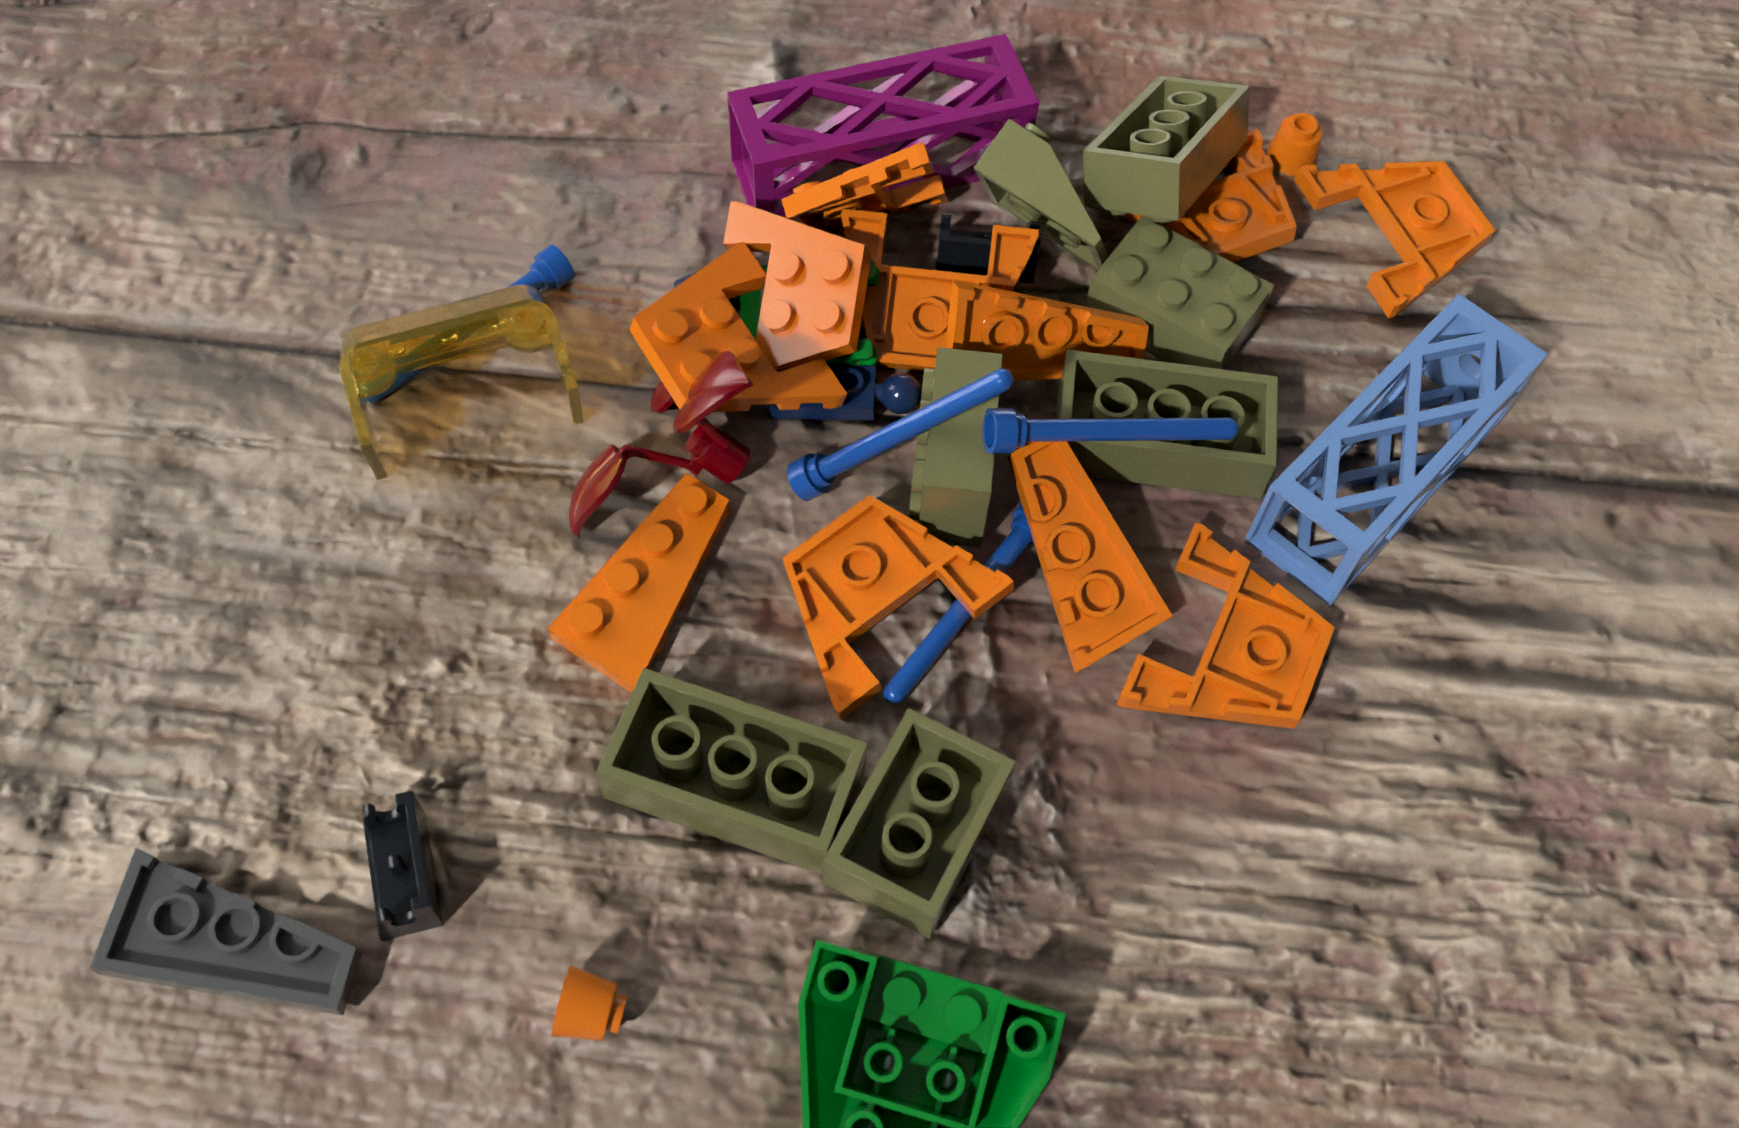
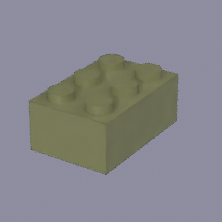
M1142 215L1091 278L1085 307L1142 318L1149 325L1145 351L1164 362L1225 370L1259 324L1274 284Z
M937 347L935 369L924 368L920 409L995 370L1001 369L1002 354ZM999 395L917 435L909 518L918 520L919 524L928 528L929 534L946 544L981 548L991 497L994 454L987 453L984 447L982 427L986 410L988 408H998Z
M908 708L823 859L822 883L930 939L1009 787L1016 761Z

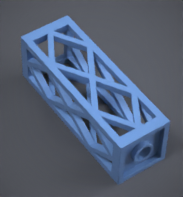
M1458 294L1270 485L1244 541L1331 607L1508 415L1548 353ZM1471 354L1480 358V364L1473 359ZM1422 375H1426L1443 388L1421 392ZM1449 402V405L1419 411L1420 408ZM1404 412L1403 415L1393 417V414ZM1470 417V419L1463 425V419ZM1448 422L1447 443L1442 449L1437 452L1416 456L1418 429ZM1402 432L1400 460L1390 462L1392 434ZM1377 438L1375 466L1338 474L1339 461L1357 442ZM1399 476V484L1388 487V479ZM1373 482V490L1336 498L1337 490ZM1294 508L1299 510L1295 545L1274 530ZM1371 508L1370 526L1363 531L1342 514ZM1312 521L1337 540L1310 546ZM1344 555L1333 574L1316 562Z

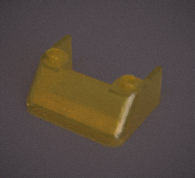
M527 285L511 286L353 328L343 337L339 355L340 376L360 447L377 480L388 476L366 398L386 391L394 383L397 374L414 371L507 345L526 353L550 349L573 424L576 425L584 422L578 386L555 315L540 291Z

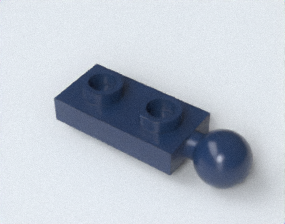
M828 365L847 392L841 407L823 409L822 403H801L798 410H780L776 404H769L771 419L874 420L875 403L883 404L889 411L895 414H906L918 406L922 391L919 382L907 373H895L889 376L883 383H877L876 366ZM788 367V368H785V369H782V370H778L777 372H781V371L790 369L791 367Z

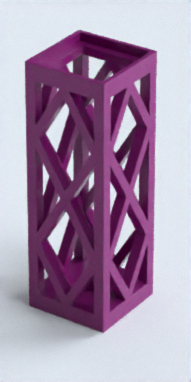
M1001 34L727 92L731 162L747 205L787 218L784 207L775 209V199L782 200L793 195V189L796 188V184L833 160L864 166L921 142H924L929 151L953 135L978 140L975 145L950 167L932 164L934 173L889 186L890 190L940 175L945 189L980 181L974 166L1008 119L1022 127H1025L1027 123L1036 126L1040 102L1007 35ZM985 56V64L968 60ZM931 71L966 80L932 103L902 97ZM893 76L873 90L846 86ZM811 96L849 105L813 130L779 124V122ZM773 101L755 113L753 105ZM881 113L894 116L892 118L873 121ZM766 140L775 141L776 143L767 144ZM888 144L881 151L868 149Z

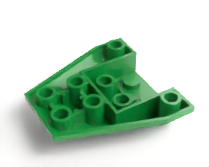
M816 939L798 1001L802 1128H1019L1050 1079L1066 1013L987 985L882 954Z

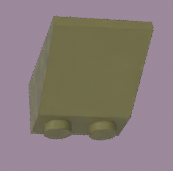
M1008 119L974 166V170L991 201L1028 226L1030 222H1040V234L1098 271L1108 258L1106 249L1098 231L1063 170L1058 156L1052 150L1050 137L1031 123H1027L1025 127H1022Z

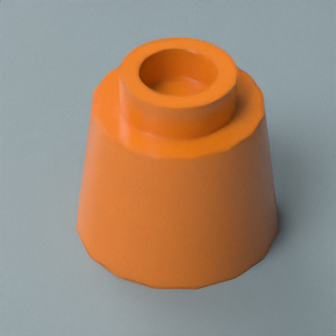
M1296 113L1286 117L1280 124L1266 150V155H1270L1273 168L1280 173L1296 176L1300 166L1316 165L1323 135L1320 124L1315 117L1308 113Z
M570 965L559 998L551 1037L603 1041L606 1031L618 1034L628 996L616 993L618 983Z

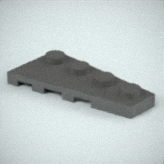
M135 848L89 969L102 976L343 1016L362 953L351 944L291 917L279 915L260 906L249 898L235 892L234 894L206 882L200 876L182 868L177 869L158 860L155 856Z

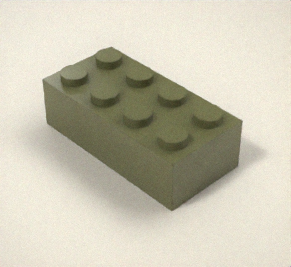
M1158 76L1083 150L1084 207L1102 209L1104 213L1109 215L1130 213L1148 216L1150 220L1161 223L1174 220L1179 221L1246 143L1248 138L1250 86Z
M1067 349L1058 385L1055 419L1232 418L1238 423L1239 432L1236 437L1230 440L1067 441L1088 477L1261 499L1276 467L1278 376Z
M643 668L598 766L596 775L604 799L823 874V859L849 815L864 775L868 743Z

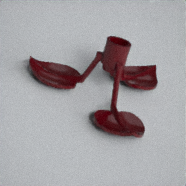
M724 351L714 358L691 385L688 400L681 407L675 418L673 429L680 434H684L696 424L698 425L685 445V450L691 453L690 460L628 444L623 445L620 449L611 444L591 462L578 480L570 501L569 522L571 531L575 536L580 538V530L583 523L616 487L624 472L627 459L631 457L683 468L695 476L704 469L725 484L733 482L741 474L750 458V449L718 426L712 425L705 418L731 398L753 386L751 379L743 371L737 356L730 351ZM661 379L654 389L650 405L651 409L657 414H662L674 403L673 398Z

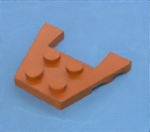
M1258 129L1248 131L1246 143L1228 162L1227 166L1234 172L1233 175L1212 181L1179 221L1158 222L1232 263L1293 242L1297 228L1282 186L1276 185L1272 174L1274 166L1270 155L1264 154L1262 148L1263 137ZM1127 213L1121 216L1136 224L1142 215Z
M921 142L864 166L850 169L842 175L827 181H814L802 184L793 189V195L783 198L782 203L787 219L822 231H829L843 227L841 220L842 208L871 212L889 210L893 216L909 212V205L930 200L931 206L947 203L949 200L940 175L892 190L889 188V186L934 173L929 152L924 142Z
M1445 161L1385 163L1383 169L1361 170L1357 164H1339L1337 171H1317L1316 165H1304L1298 168L1294 179L1315 211L1359 198L1404 263L1371 273L1366 287L1388 319L1395 317L1487 245L1496 231Z
M738 201L730 202L723 244L730 249L735 244L744 241L751 252H770L755 340L774 369L778 371L788 367L793 368L820 358L828 361L856 352L872 255L867 247Z
M842 208L841 220L845 239L865 245L872 254L871 259L879 268L878 285L866 287L862 312L866 338L871 340L872 344L877 348V363L874 366L924 372V368L935 369L937 347L946 348L952 280L1014 292L1037 244L1039 229L993 225L988 273L986 276L883 265L887 213Z
M744 241L735 244L634 316L630 327L631 334L679 409L688 400L690 387L698 375L714 358L724 351H730L738 357L743 371L751 379L753 386L734 396L713 412L749 411L751 405L776 404L780 410H798L801 403H822L823 409L841 407L847 392L823 358L777 372L728 300L729 298L762 289L766 280V273Z
M871 495L865 497L782 558L835 713L840 720L882 690L880 682L849 645L864 632L936 579H940L974 619L1014 590V581L1007 574L998 569L996 572L975 561L974 555L957 545L951 547L929 534L928 528Z
M1195 521L1175 571L1227 592V597L1195 674L1190 676L1138 654L1116 705L1128 709L1295 729L1301 720L1335 627L1279 583L1275 586L1268 583L1249 568L1251 561L1235 549L1231 553L1211 538L1213 532Z

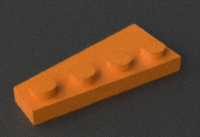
M952 280L946 348L1002 354L1001 369L1010 371L1014 381L1057 379L1061 376L1067 349L1144 359L1149 325L1140 317Z
M1067 441L1029 442L1008 456L1007 459L1074 673L1081 671L1173 616Z
M686 473L547 628L550 638L632 693L643 668L649 669L655 656L659 657L668 638L667 632L678 609L682 610L690 594V585L699 567H703L730 512V500Z

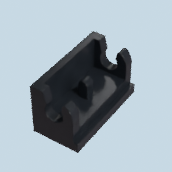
M941 214L936 270L986 276L988 273L992 233L950 229L951 215ZM1030 222L1029 228L1039 229L1040 231L1041 223ZM1040 238L1037 239V244L1018 283L1033 284L1040 251Z
M412 790L395 794L396 808L393 810L376 811L375 806L371 803L365 804L361 809L378 933L381 941L444 926L426 813Z

